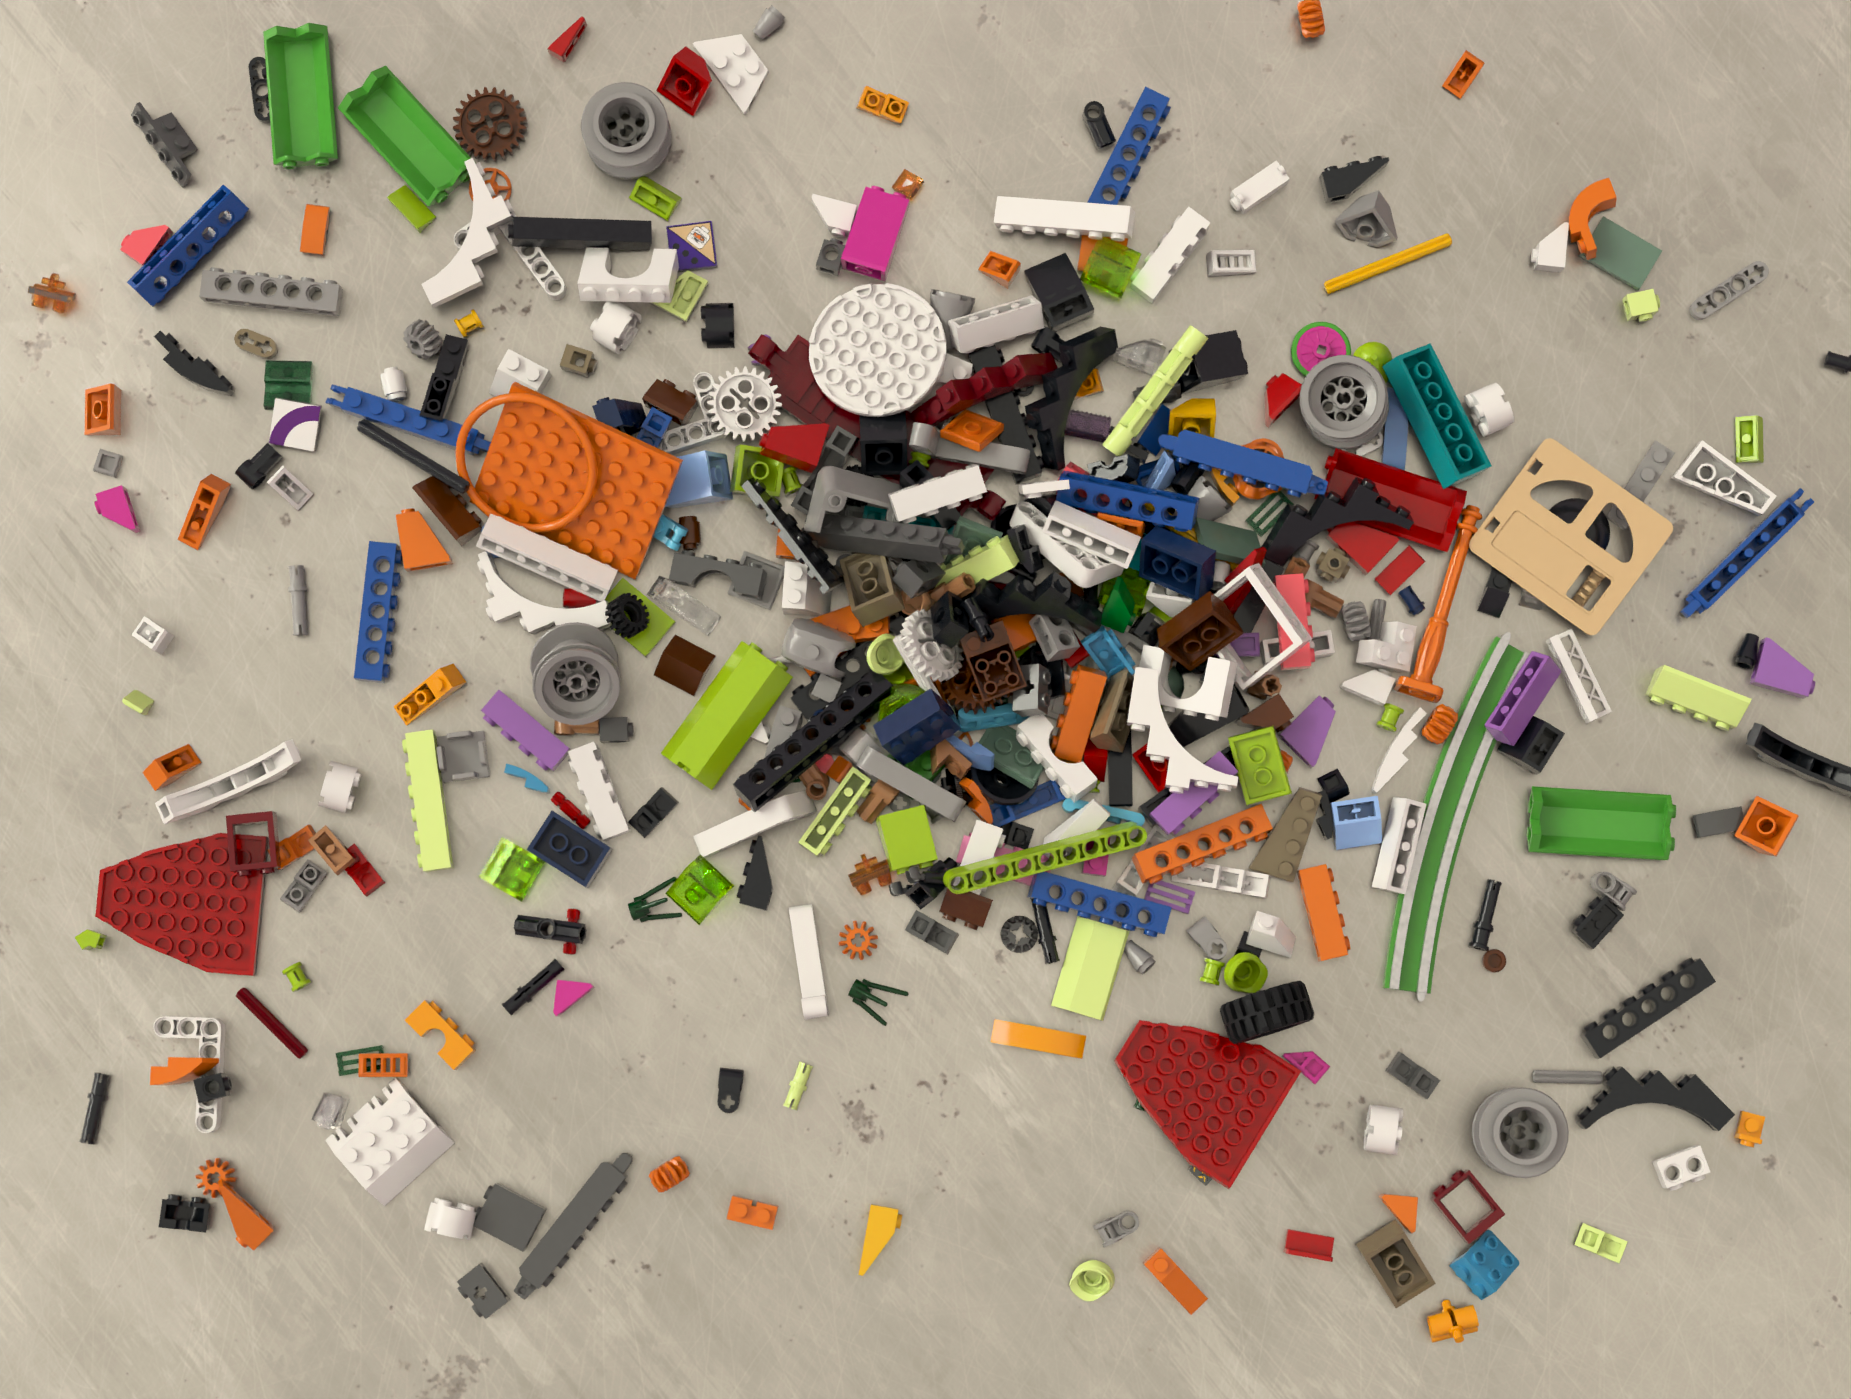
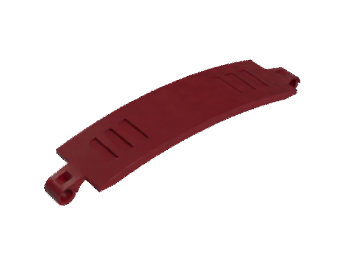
M761 334L748 354L770 371L768 378L771 377L772 381L769 385L778 386L774 394H781V397L776 400V402L782 403L781 408L805 425L828 424L829 429L826 440L830 439L837 425L860 438L859 415L848 412L834 404L818 386L810 367L809 341L797 335L786 351H782L775 342ZM905 410L908 467L910 465L909 460H912L911 452H915L909 446L915 421L912 414ZM859 439L850 456L861 463ZM931 458L927 462L929 468L926 469L933 477H944L948 472L959 469L965 470V466H968V464ZM979 467L984 484L995 469ZM879 475L886 481L899 484L900 475ZM987 490V492L982 493L983 498L969 502L968 498L960 501L961 505L955 508L961 516L964 515L968 508H971L993 521L1006 501L995 492Z

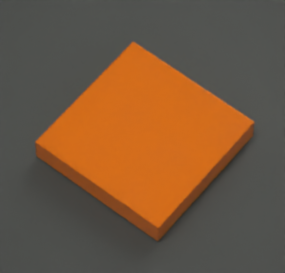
M965 409L940 430V437L980 452L1004 431V424Z

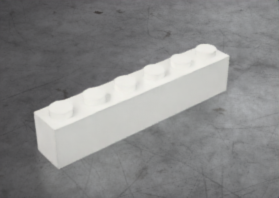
M997 196L994 224L1000 231L1012 233L1014 230H1022L1025 234H1035L1037 231L1044 232L1048 236H1057L1058 233H1063L1072 238H1079L1080 235H1089V238L1100 240L1102 237H1111V240L1124 241L1125 238L1132 239L1135 211L1131 206Z
M491 513L476 545L478 548L600 602L605 600L618 571L608 564L596 561L588 555L578 553L565 545L558 544L545 536L538 535L523 526L513 524Z

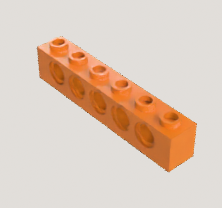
M1261 803L1135 853L1132 861L1142 884L1148 881L1150 884H1154L1163 880V875L1170 873L1171 876L1183 872V867L1192 865L1194 868L1205 863L1204 859L1213 856V859L1224 856L1227 854L1226 850L1234 848L1235 851L1247 846L1246 842L1251 840L1260 842L1268 838L1267 834L1273 828ZM1241 824H1245L1250 828L1249 834H1245L1240 830ZM1219 833H1226L1229 836V842L1221 841ZM1198 841L1206 842L1208 850H1201L1198 846ZM1178 849H1182L1187 853L1186 859L1178 857ZM1156 858H1163L1166 861V867H1159L1156 864Z

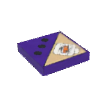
M712 221L666 226L669 249H677L678 272L717 267Z

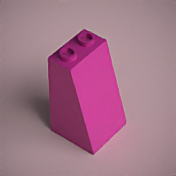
M878 186L865 187L841 257L842 269L886 282L909 208V199H906L904 194L893 192V194L886 193L883 188Z

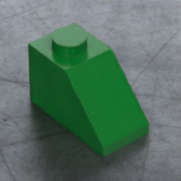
M1117 577L1102 609L1101 624L1124 633L1127 625L1132 626L1135 620L1136 613H1133L1136 603L1122 577Z

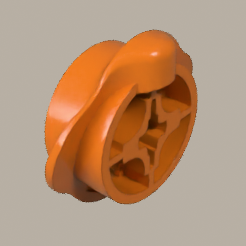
M1256 439L1246 445H1242L1243 447L1261 450L1264 453L1284 458L1279 445L1270 439ZM1234 475L1233 480L1236 489L1242 496L1248 499H1262L1269 494L1278 492L1265 487L1256 488V485L1253 484L1248 485L1242 481L1241 476Z

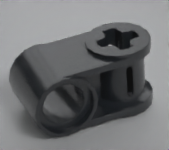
M720 1067L717 1102L720 1110L725 1113H733L739 1106L744 1070ZM727 1096H731V1100L735 1101L734 1105H730V1109H726V1105L722 1104V1100H726Z

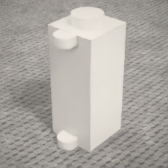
M1276 160L1232 190L1230 203L1236 211L1240 210L1242 214H1245L1286 186L1290 178L1287 176L1284 167Z

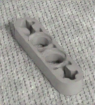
M1761 261L1753 262L1697 298L1689 308L1691 316L1696 320L1706 319L1760 284L1769 274L1767 265ZM1753 267L1757 270H1762L1760 276L1756 275L1750 280L1747 277L1754 272ZM1734 279H1741L1744 282L1743 290H1736L1733 287ZM1716 291H1722L1725 294L1726 299L1724 302L1719 303L1715 301L1714 293ZM1709 301L1711 305L1704 310L1705 314L1696 312L1698 305L1703 306Z

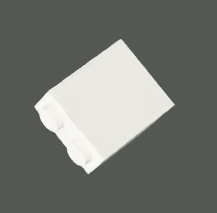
M785 561L782 597L784 615L818 617L830 612L832 591L823 595L819 589L822 586L821 583L811 579L807 574L808 566L806 563Z

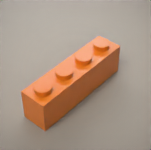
M1079 664L1077 670L1072 671L1069 682L1072 686L1070 692H1066L1063 699L1065 709L1063 714H1059L1056 727H1059L1056 736H1052L1050 742V749H1052V753L1057 758L1075 763L1081 762L1107 680L1105 671Z
M1323 864L1298 870L1297 875L1318 961L1348 955L1347 950H1350L1351 947L1348 936L1344 937L1342 927H1345L1342 913L1338 914L1336 906L1340 904L1338 893L1333 891L1331 882H1334L1332 869H1327V865Z

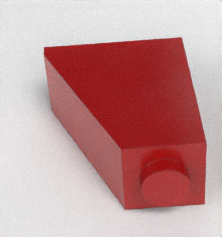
M823 423L771 427L767 434L763 433L759 442V446L762 447L760 455L812 473L818 465L829 425Z
M1348 522L1327 529L1329 534L1326 537L1335 548L1344 551L1347 554L1346 557L1350 559L1349 561L1365 576L1400 540L1396 536L1356 522Z

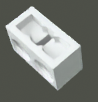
M1694 1145L1652 1161L1662 1188H1670V1191L1684 1187L1683 1182L1692 1180V1183L1706 1178L1704 1174L1710 1173L1700 1145ZM1692 1158H1695L1698 1162V1167L1695 1171H1691L1688 1168V1162ZM1672 1166L1676 1169V1176L1670 1180L1666 1175V1171Z

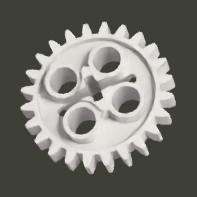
M744 366L743 372L740 373L738 368L735 367V374L732 375L727 370L726 379L721 376L718 377L720 385L712 384L716 392L708 393L714 400L707 401V405L714 408L710 409L708 414H715L711 422L720 423L717 427L718 431L723 428L726 429L725 437L733 433V440H736L738 435H741L742 441L745 442L746 436L749 435L751 440L754 441L756 433L761 437L763 429L769 431V423L777 424L773 416L781 415L779 411L775 410V408L782 407V403L776 402L781 397V394H774L778 386L769 385L772 381L771 377L766 380L763 379L764 371L758 376L756 375V368H753L752 372L748 373L747 367ZM743 382H747L751 385L752 389L748 393H742L739 391L738 386ZM730 389H734L743 401L748 399L749 407L760 418L755 419L746 407L741 409V402L730 392ZM725 398H731L734 400L735 405L731 409H725L722 406V401ZM764 399L767 402L766 409H756L754 406L755 401ZM748 415L751 419L750 424L741 426L738 423L739 416Z
M917 610L906 617L905 622L902 623L904 629L900 631L905 637L900 640L906 644L903 650L909 652L907 659L913 660V667L916 665L919 667L918 673L920 674L924 671L925 678L932 677L933 681L939 680L940 682L947 681L959 673L958 669L962 667L960 662L964 660L959 655L963 652L958 647L960 642L953 648H950L933 639L931 610Z

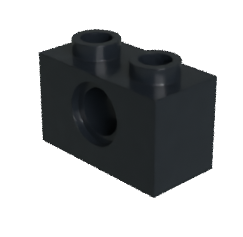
M947 591L930 609L933 639L940 644L953 648L969 632L967 612L962 606L965 600L950 591Z

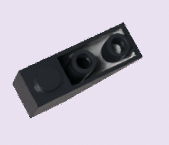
M1375 156L1369 158V162L1360 163V161H1353L1347 163L1346 167L1330 166L1325 168L1319 177L1325 203L1348 199L1387 166L1389 157Z
M916 460L900 472L899 485L904 489L915 484H923L924 481L934 477ZM947 506L938 508L939 513L930 517L940 528H946L948 531L958 522L961 515L955 507L947 509Z
M758 836L757 840H752L749 853L753 854L751 863L746 862L743 875L747 877L745 884H740L737 898H740V904L767 911L773 892V885L763 838Z

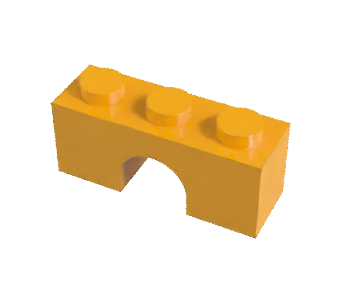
M424 1000L405 1021L421 1037H424L433 1029L441 1030L445 1035L446 1042L437 1054L453 1070H457L476 1051L473 1047L475 1042L467 1034L462 1036L456 1030L459 1026L450 1017L445 1019L440 1014L442 1009L433 1000L430 1003Z

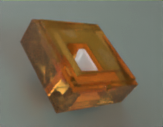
M904 169L892 188L895 192L904 194L906 198L912 200L924 181L919 176Z

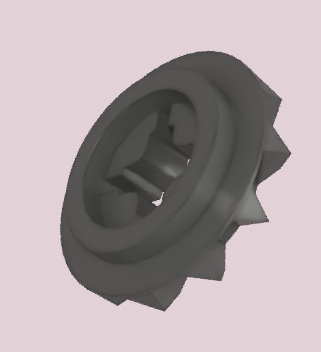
M1026 916L1011 917L1004 923L1001 929L1002 942L1010 951L1023 953L1030 950L1037 942V927ZM1023 924V933L1030 937L1021 938L1018 944H1015L1016 935L1009 931H1018L1019 927Z

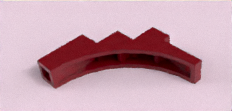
M1051 353L1016 355L1002 366L982 368L969 379L950 380L936 390L937 394L916 408L911 414L915 422L935 427L951 416L987 399L1016 389L1043 384L1042 375L1058 367Z

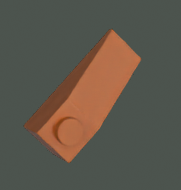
M213 474L200 481L179 534V541L196 550L200 549L225 502L231 486L230 483Z
M220 1179L218 1185L237 1235L236 1240L244 1248L249 1246L254 1251L274 1231L272 1224L224 1180Z
M1160 1247L1143 1262L1145 1267L1191 1315L1208 1299Z

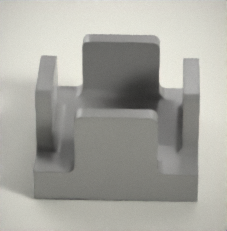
M461 731L437 737L439 770L442 772L443 783L490 777L484 731Z

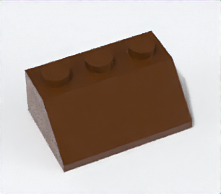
M433 476L414 485L412 489L461 546H464L481 531L482 527L479 524L482 520L474 511L471 513L467 511L465 506L468 503L460 494L455 496L450 490L452 487Z
M1209 591L1157 629L1160 648L1189 671H1192L1206 661L1208 657L1213 656L1241 636L1243 630L1227 605Z

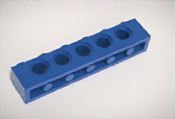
M1145 86L1087 203L1118 205L1121 198L1126 199L1131 189L1128 184L1131 178L1136 179L1141 169L1138 166L1141 158L1146 159L1151 147L1148 144L1151 138L1156 139L1161 127L1158 124L1161 118L1166 119L1171 107L1168 106L1170 98ZM1151 112L1154 114L1155 119L1151 121L1146 120L1143 114ZM1141 132L1145 135V139L1138 141L1133 137V134ZM1125 152H1132L1135 155V159L1128 161L1123 157V154ZM1115 172H1122L1125 175V179L1118 181L1114 179L1113 174ZM1105 192H1112L1115 195V199L1111 201L1105 200L1103 194Z
M222 185L127 283L153 307L164 299L165 294L172 287L179 284L181 278L188 271L192 270L205 254L212 250L213 245L220 238L228 234L229 229L236 222L244 218L249 208L231 190ZM225 211L224 215L219 218L220 213ZM209 227L208 231L203 234L204 229ZM190 244H193L191 249L186 251L187 247ZM177 260L176 264L170 267L171 263ZM161 276L160 280L154 283L155 279Z
M1065 470L1059 480H1069L1070 489L1058 490L1056 501L1072 508L1079 507L1088 513L1103 512L1108 515L1152 522V525L1158 527L1172 526L1175 530L1182 532L1192 530L1196 523L1199 497ZM1077 490H1084L1087 493V497L1079 496ZM1100 494H1106L1110 502L1102 501ZM1122 499H1129L1132 502V506H1125ZM1145 503H1151L1155 507V511L1147 510ZM1172 507L1176 509L1178 515H1170L1167 508Z
M369 541L354 679L357 681L385 683V678H389L390 664H387L388 655L392 654L393 642L389 640L390 632H394L395 618H392L393 609H397L398 596H395V587H399L400 573H397L398 564H401L403 559L400 546L396 543ZM384 561L389 562V570L380 572L379 565ZM381 584H386L387 592L384 595H377V587ZM377 607H384L385 613L381 618L374 617V610ZM377 629L381 630V639L373 641L371 639L372 632ZM378 652L380 655L379 661L375 664H370V654Z
M1048 872L1033 874L1027 896L1032 898V903L1046 907V904L1050 903L1056 905L1055 910L1068 913L1069 909L1078 911L1077 916L1090 919L1091 915L1100 917L1099 922L1113 925V921L1122 924L1121 928L1135 931V928L1143 929V934L1156 938L1158 934H1165L1172 908ZM1053 885L1057 886L1060 890V894L1056 899L1052 898L1049 894V890ZM1074 892H1079L1082 896V901L1078 905L1074 904L1071 899ZM1097 898H1101L1104 902V907L1101 911H1097L1094 908V901ZM1119 904L1124 905L1126 908V913L1123 917H1119L1116 913V908ZM1142 910L1148 914V920L1145 923H1141L1138 919V914Z

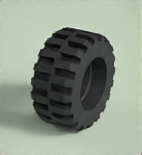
M1294 981L1227 1002L1220 1008L1229 1041L1233 1044L1280 1032L1314 1018V1010L1306 986L1302 981Z

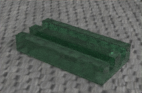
M1278 491L1265 500L1245 522L1262 537L1277 522L1285 508L1263 529L1259 526L1284 502L1293 506L1294 504L1281 491ZM1279 496L1281 499L1255 523L1253 519Z
M383 1045L336 1053L339 1076L356 1074L359 1071V1068L344 1070L346 1065L358 1064L359 1059L343 1061L342 1057L374 1051L384 1053ZM377 1058V1060H380V1065H377V1070H380L381 1058ZM371 1066L367 1067V1072L371 1071Z

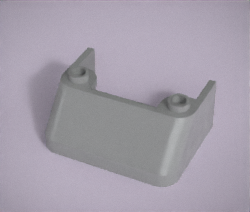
M825 466L819 470L804 531L820 533L825 511L833 513L841 511L846 504L847 497L888 508L886 521L898 522L888 494L903 488L899 484L834 466Z

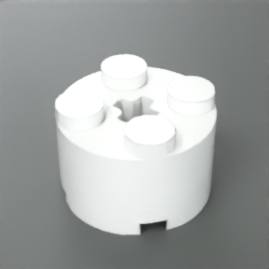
M607 301L603 306V313L599 319L596 318L590 326V330L593 331V340L616 354H620L619 349H627L639 330L635 326L637 321L641 323L642 316L620 302Z
M1496 382L1464 396L1465 402L1472 412L1469 414V419L1474 427H1479L1483 437L1504 429L1514 422L1509 401L1505 402L1502 395H1505V393Z
M330 761L329 765L333 766L332 771L327 770L320 796L324 797V802L319 801L318 806L346 813L347 809L352 810L355 796L351 794L353 787L359 786L362 774L357 773L358 768Z
M1369 1105L1366 1118L1367 1126L1364 1132V1150L1397 1155L1399 1141L1396 1140L1401 1141L1402 1126L1398 1122H1402L1403 1109Z
M435 1197L434 1202L430 1203L424 1230L431 1232L432 1228V1231H436L437 1234L463 1239L464 1235L465 1239L470 1240L477 1213L474 1211L475 1207L459 1202L456 1207L452 1206V1202L449 1200Z

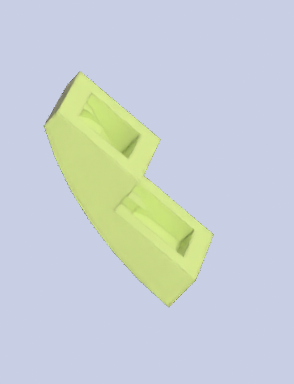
M1583 1223L1574 1245L1620 1264L1628 1241Z

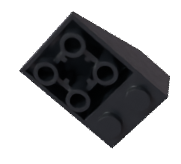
M1066 253L1024 270L1036 299L1041 302L1045 320L1049 328L1054 332L1094 314V307L1086 289Z

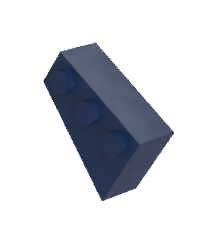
M609 397L596 401V405L592 406L598 421L630 436L640 432L646 418L642 403L615 398L610 400Z

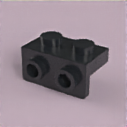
M1597 896L1588 905L1590 910L1586 915L1580 914L1572 923L1575 927L1571 931L1591 949H1594L1624 916L1621 911L1608 901L1609 898L1607 896H1602L1601 898Z

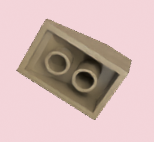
M855 553L840 560L852 613L863 627L905 609L899 586L892 580L895 575L887 556Z
M1396 1220L1356 1244L1395 1308H1398L1436 1284Z

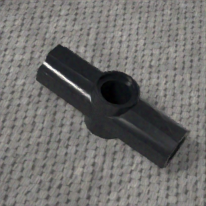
M518 915L514 922L515 935L583 944L586 938L587 930L583 923ZM550 924H552L553 931L549 935L547 932V928Z

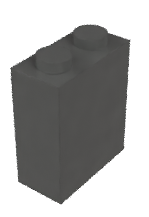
M495 1183L493 1187L490 1185L483 1197L487 1199L482 1208L479 1206L476 1210L477 1213L473 1226L524 1252L547 1208L499 1183Z

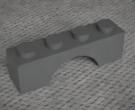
M837 425L825 446L817 467L802 485L791 506L808 515L819 470L825 466H834L842 469L860 438Z
M682 551L681 554L674 553L669 580L674 584L696 587L704 577L710 574H724L731 578L735 592L739 596L762 600L767 572L761 569L762 565L748 563V566L739 565L740 561L726 559V562L717 561V557L712 555H704V558L695 557L693 552Z

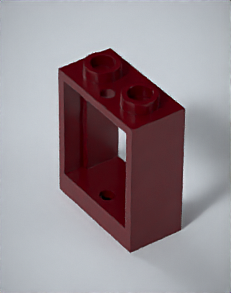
M267 811L226 816L231 872H237V876L252 875L251 871L260 870L261 874L275 873L276 868H281L276 812ZM268 823L271 862L238 865L235 826Z
M1460 1169L1450 1177L1452 1181L1448 1185L1444 1186L1442 1184L1432 1192L1434 1196L1430 1200L1465 1243L1470 1244L1501 1219L1505 1213L1470 1170L1462 1171ZM1467 1179L1491 1211L1465 1231L1440 1200Z

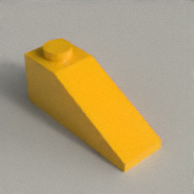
M871 1204L858 1275L863 1276L895 1233V1228L900 1229L902 1215L898 1214L899 1209Z

